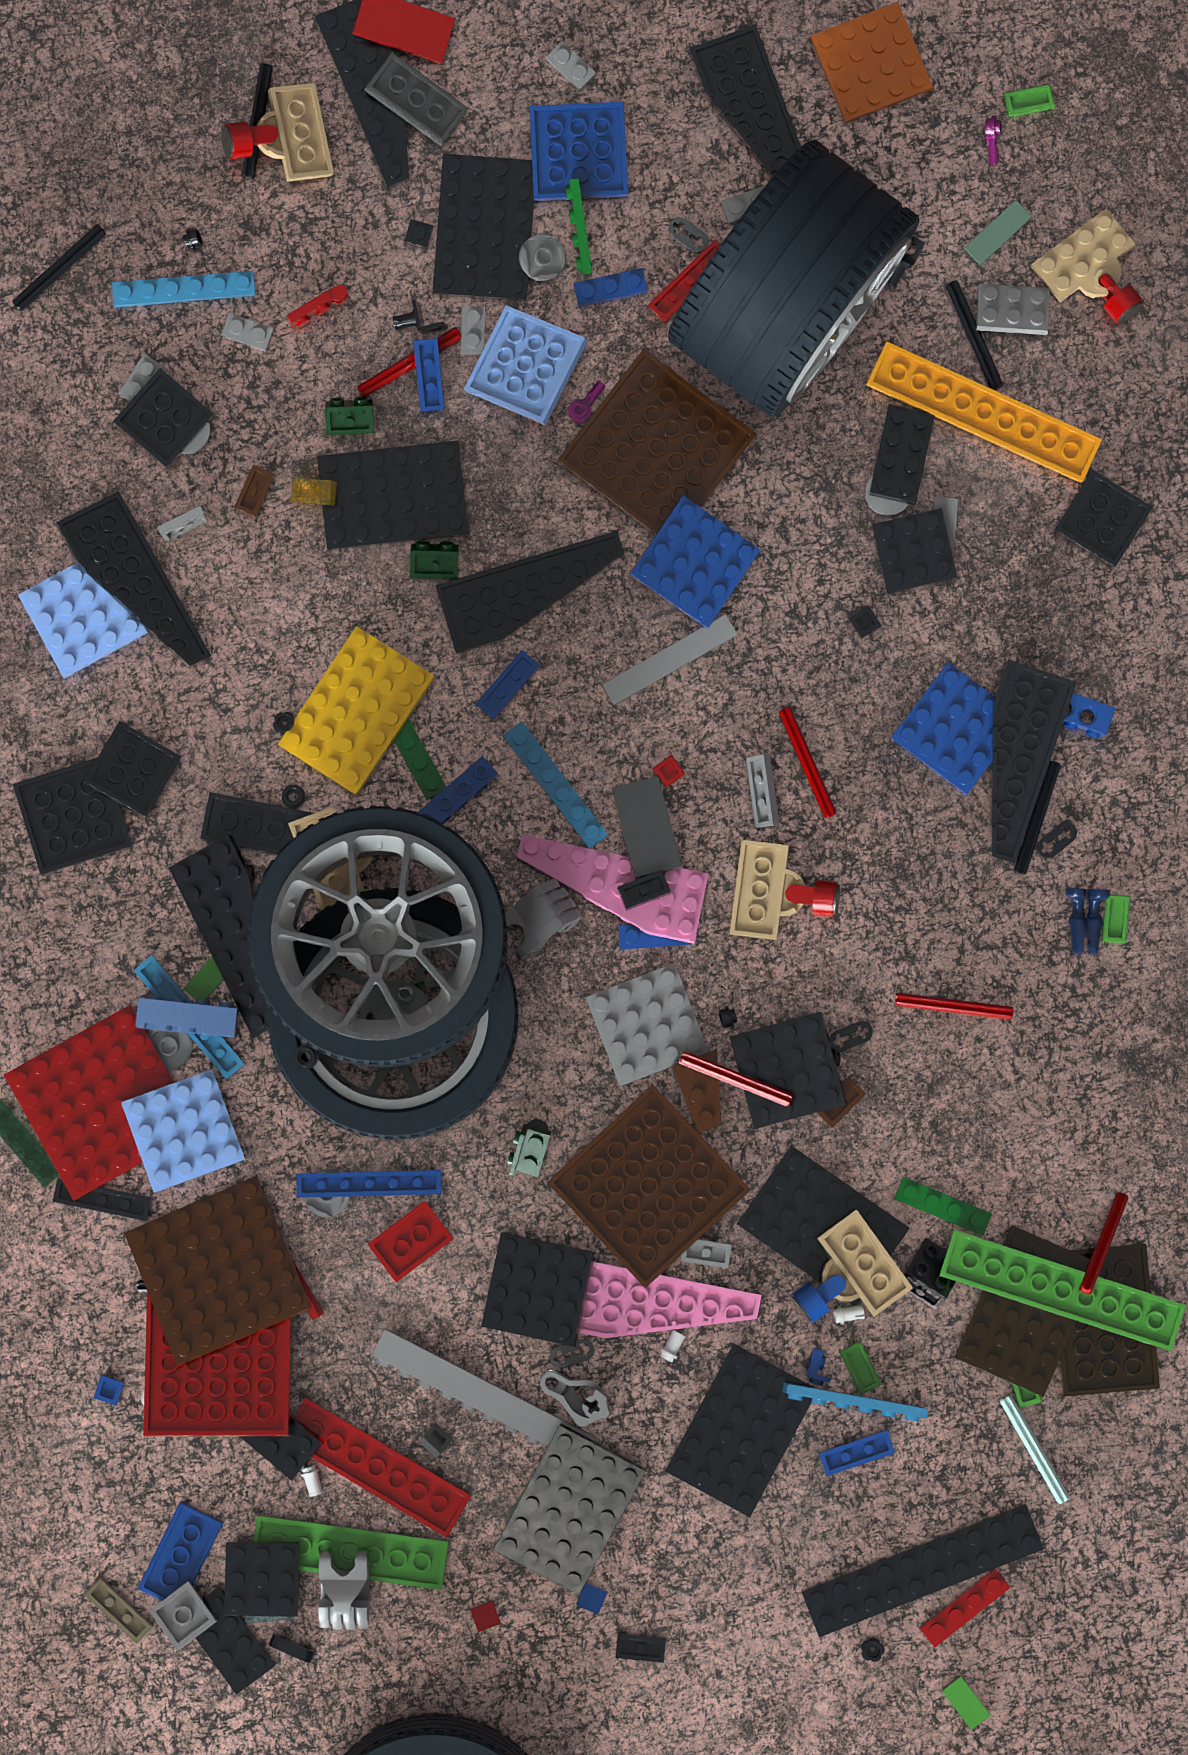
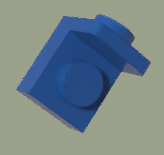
M812 1348L805 1376L810 1377L809 1382L823 1386L824 1382L830 1383L831 1380L830 1377L817 1374L818 1370H823L826 1356H823V1350Z

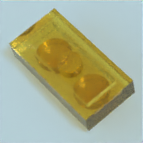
M293 478L290 502L335 505L337 482Z

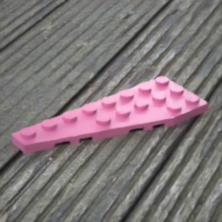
M522 835L517 860L541 874L544 873L553 879L555 878L562 886H567L574 890L576 894L606 911L609 910L621 917L622 920L627 923L630 922L647 934L695 943L708 873L684 868L664 872L663 874L671 893L626 911L617 887L637 880L634 877L630 857Z
M593 1262L578 1333L612 1338L757 1319L762 1295L660 1275L645 1289L627 1268Z

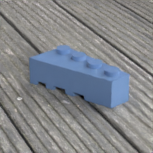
M148 995L147 999L139 998L136 1027L236 1038L239 1009L233 1008V1003L219 1002V1006H210V1001L196 1000L195 1004L186 1003L184 998L172 997L171 1001H164L162 996Z

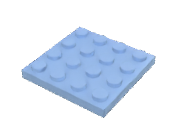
M506 305L464 390L546 425L588 340L585 337Z
M77 563L18 595L64 679L148 633L139 621L85 573Z
M212 1069L121 1102L154 1193L245 1160Z

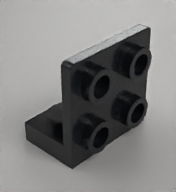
M925 1238L903 1275L913 1287L908 1293L934 1310H937L947 1299L956 1281L939 1276L947 1251L928 1238Z

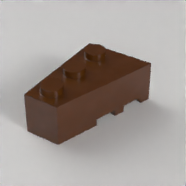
M717 1049L699 1056L718 1064ZM682 1064L673 1066L672 1070L697 1132L700 1134L720 1126L719 1079Z

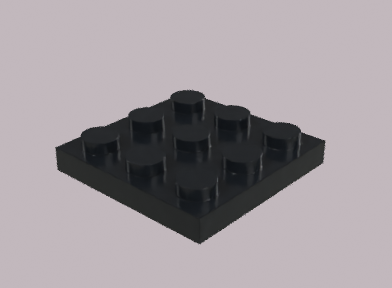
M159 368L113 422L168 469L214 417V414L165 371Z
M1092 469L1054 531L1115 568L1153 507Z
M942 508L872 524L888 594L958 578Z
M119 721L83 783L146 819L181 756Z
M226 1542L224 1616L297 1617L299 1542Z

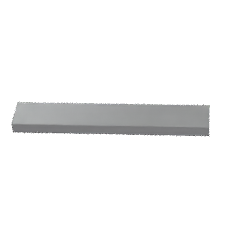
M725 614L714 620L709 628H700L605 682L602 686L615 706L736 637L738 634Z

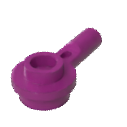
M996 116L986 118L985 121L987 146H989V164L998 163L996 141L997 135H1001L1002 124L1001 120H997Z
M597 381L584 399H577L570 403L568 407L569 417L577 423L586 422L591 416L592 409L590 405L606 386L602 382Z

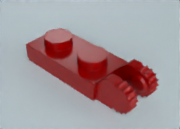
M343 284L334 286L288 314L287 318L291 327L298 326L300 328L309 323L310 317L316 313L322 315L331 308L329 305L332 303L338 305L343 303L348 297L347 287Z

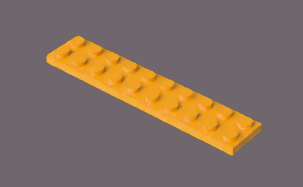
M887 341L866 386L923 412L935 415V417L1081 484L1102 439Z

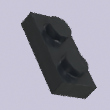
M662 870L617 887L626 911L671 893Z
M618 1633L615 1658L664 1663L666 1637Z

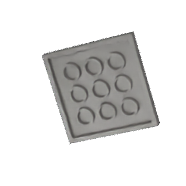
M675 963L585 997L619 1086L680 1064L679 1059L684 1051L697 1056L709 1052Z

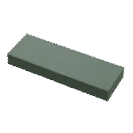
M1015 200L978 234L964 250L981 266L1021 229L1032 216Z

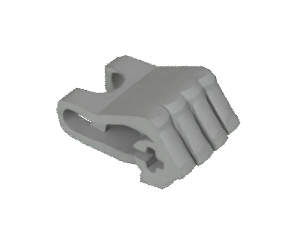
M555 878L533 888L505 913L507 931L515 926L522 927L525 932V940L515 951L519 960H526L536 954L545 946L552 935L557 931L559 933L567 932L582 917L578 909L573 910L576 906L573 899L568 898L565 900L569 896L568 892L564 888L558 890L560 884Z
M547 1370L541 1375V1389L560 1401L578 1426L587 1427L589 1424L611 1416L608 1394L594 1381L582 1378H569L556 1370ZM547 1378H556L558 1385L554 1388L549 1387L546 1384ZM590 1386L594 1392L587 1395L585 1400L595 1402L597 1407L591 1409L584 1401L581 1403L574 1387Z
M322 1551L319 1558L321 1599L319 1600L318 1618L320 1628H330V1624H332L335 1630L343 1629V1624H345V1629L354 1630L356 1624H358V1628H368L370 1612L368 1552L358 1551L355 1557V1566L351 1570L343 1571L334 1565L331 1551Z

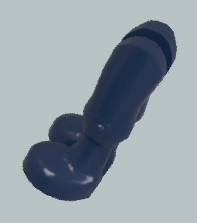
M1066 888L1065 894L1071 899L1074 912L1070 915L1068 921L1071 927L1073 954L1083 953L1084 937H1088V955H1097L1101 926L1104 924L1102 916L1099 914V907L1103 900L1110 897V890L1088 889V914L1085 917L1084 900L1086 898V889Z

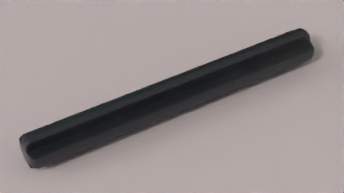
M261 63L259 66L250 127L256 126L258 121L265 115L273 69L270 64ZM253 145L252 156L244 158L242 177L253 179L255 177L259 153L258 146Z
M95 225L12 301L13 305L20 311L28 306L105 236L106 233L103 228Z
M957 280L952 281L946 285L947 291L990 388L997 390L1003 386V382L981 332L976 330L977 323Z
M1050 760L1014 868V872L1025 875L1028 871L1061 768V764L1056 761Z

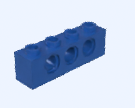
M1073 693L1069 704L1070 712L1065 716L1063 727L1073 731L1079 728L1086 731L1085 735L1099 739L1100 736H1106L1116 708ZM1082 711L1091 713L1092 721L1090 723H1085L1081 720L1080 714Z
M481 756L419 810L417 814H425L440 821L443 825L499 775L489 762Z

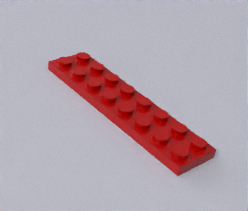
M305 1397L294 1418L324 1442L312 1457L314 1460L444 1537H448L472 1495Z

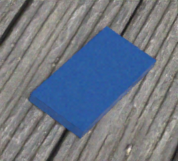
M180 1501L137 1589L163 1601L187 1581L194 1585L224 1522Z

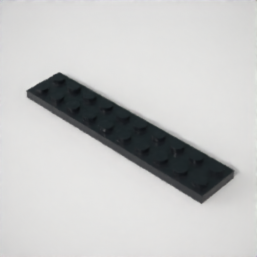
M1022 1504L801 1592L819 1637H822L1044 1549L1027 1505Z

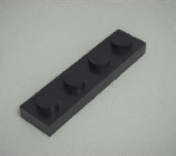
M57 1178L52 1202L148 1221L152 1197L98 1187L73 1201L62 1179Z

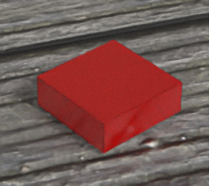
M672 755L652 768L665 788L685 775V772Z
M493 1600L470 1609L478 1632L501 1624Z

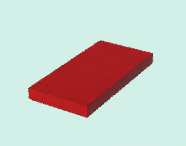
M361 0L352 34L442 64L455 18L404 0Z

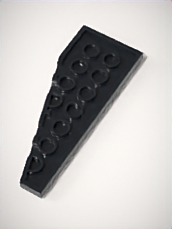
M352 0L316 15L315 19L386 186L389 189L410 180L405 120L364 89L392 52L400 57V50L352 34L361 0Z
M755 24L689 48V52L706 96L771 177H773L801 145Z
M119 491L56 522L55 525L78 566L188 668L211 657Z
M618 531L435 585L456 654L502 641L623 556L624 551Z
M1009 659L993 702L992 856L1015 863L1077 682Z
M227 835L169 867V870L252 1038H255L268 1031V1008L259 990V985L255 981L250 964L251 958L248 953L247 935H249V929L247 928L250 908L252 909L253 906L252 899L254 895L252 886L254 885L252 875L232 835Z

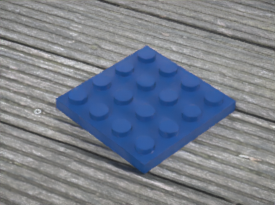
M624 101L529 106L534 201L567 200L565 186L570 185V179L579 178L582 199L628 197Z
M683 495L629 575L705 628H709L760 552V549Z
M948 662L891 736V739L967 795L992 763L993 702L995 697Z

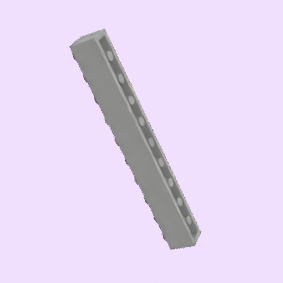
M388 1329L384 1330L372 1353V1356L376 1357V1363L386 1368L389 1364L396 1367L397 1374L409 1379L410 1375L419 1379L417 1384L429 1390L431 1387L440 1390L439 1395L450 1401L453 1397L460 1400V1406L471 1412H473L474 1408L483 1412L481 1417L493 1423L495 1420L504 1423L503 1428L516 1434L517 1430L526 1434L524 1439L535 1445L541 1442L547 1445L548 1448L560 1424L597 1443L600 1438Z

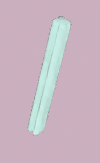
M1011 1395L1005 1396L1000 1400V1403L1056 1501L1059 1504L1066 1502L1069 1499V1495L1013 1397Z

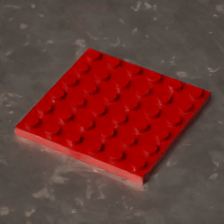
M131 1005L4 1074L7 1083L73 1201L143 1163L121 1102L174 1083L146 1031L136 1027L137 1015Z
M147 1292L143 1436H289L291 1318L178 1366Z

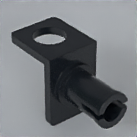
M914 236L911 241L916 244L915 253L904 255L887 282L895 287L905 269L913 267L925 245L923 241Z
M412 300V312L392 317L393 322L395 321L393 324L396 331L416 326L418 332L425 335L448 329V325L445 322L425 326L421 305L417 300Z

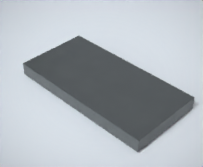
M393 52L364 89L439 146H442L469 109Z
M659 777L612 787L635 879L661 870L664 873L682 869Z

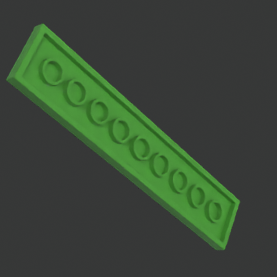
M957 1230L953 1231L939 1275L1171 1352L1186 1308L1184 1304L1101 1277L1097 1278L1091 1294L1083 1293L1079 1288L1085 1272Z

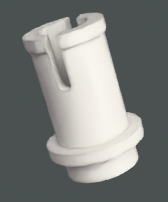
M862 1304L843 1308L837 1306V1309H833L835 1323H840L841 1325L846 1321L865 1319Z
M674 1330L671 1331L672 1333L664 1348L660 1349V1357L669 1362L677 1359L676 1354L686 1338Z
M315 1464L304 1467L300 1474L301 1477H304L309 1497L324 1492L317 1473L319 1468H316Z

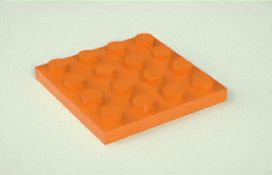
M898 2L810 36L845 124L933 90L932 83Z

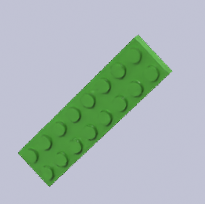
M257 1515L253 1541L299 1542V1571L319 1573V1558L322 1551H331L334 1565L343 1571L351 1570L355 1566V1557L358 1551H367L369 1558V1580L442 1590L449 1543L446 1540Z

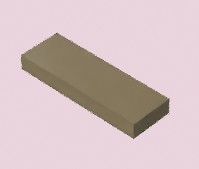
M102 1576L84 1594L136 1644L154 1626Z

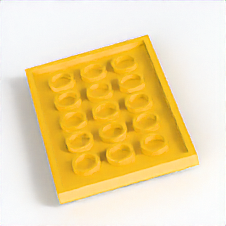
M356 626L295 717L293 728L284 734L278 745L358 796L436 677Z

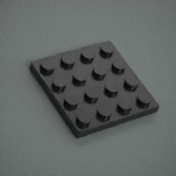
M97 758L13 784L40 875L133 847L120 804L83 783Z
M822 1012L730 1036L739 1073L793 1095L791 1103L788 1106H784L744 1090L754 1129L847 1105Z
M501 1232L481 1327L575 1347L595 1252Z

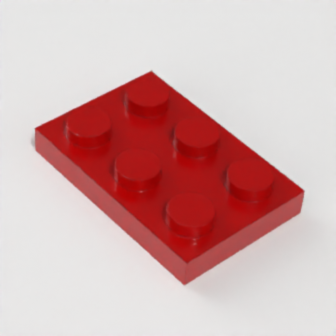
M424 1201L367 1245L394 1281L398 1282L454 1238L427 1202Z

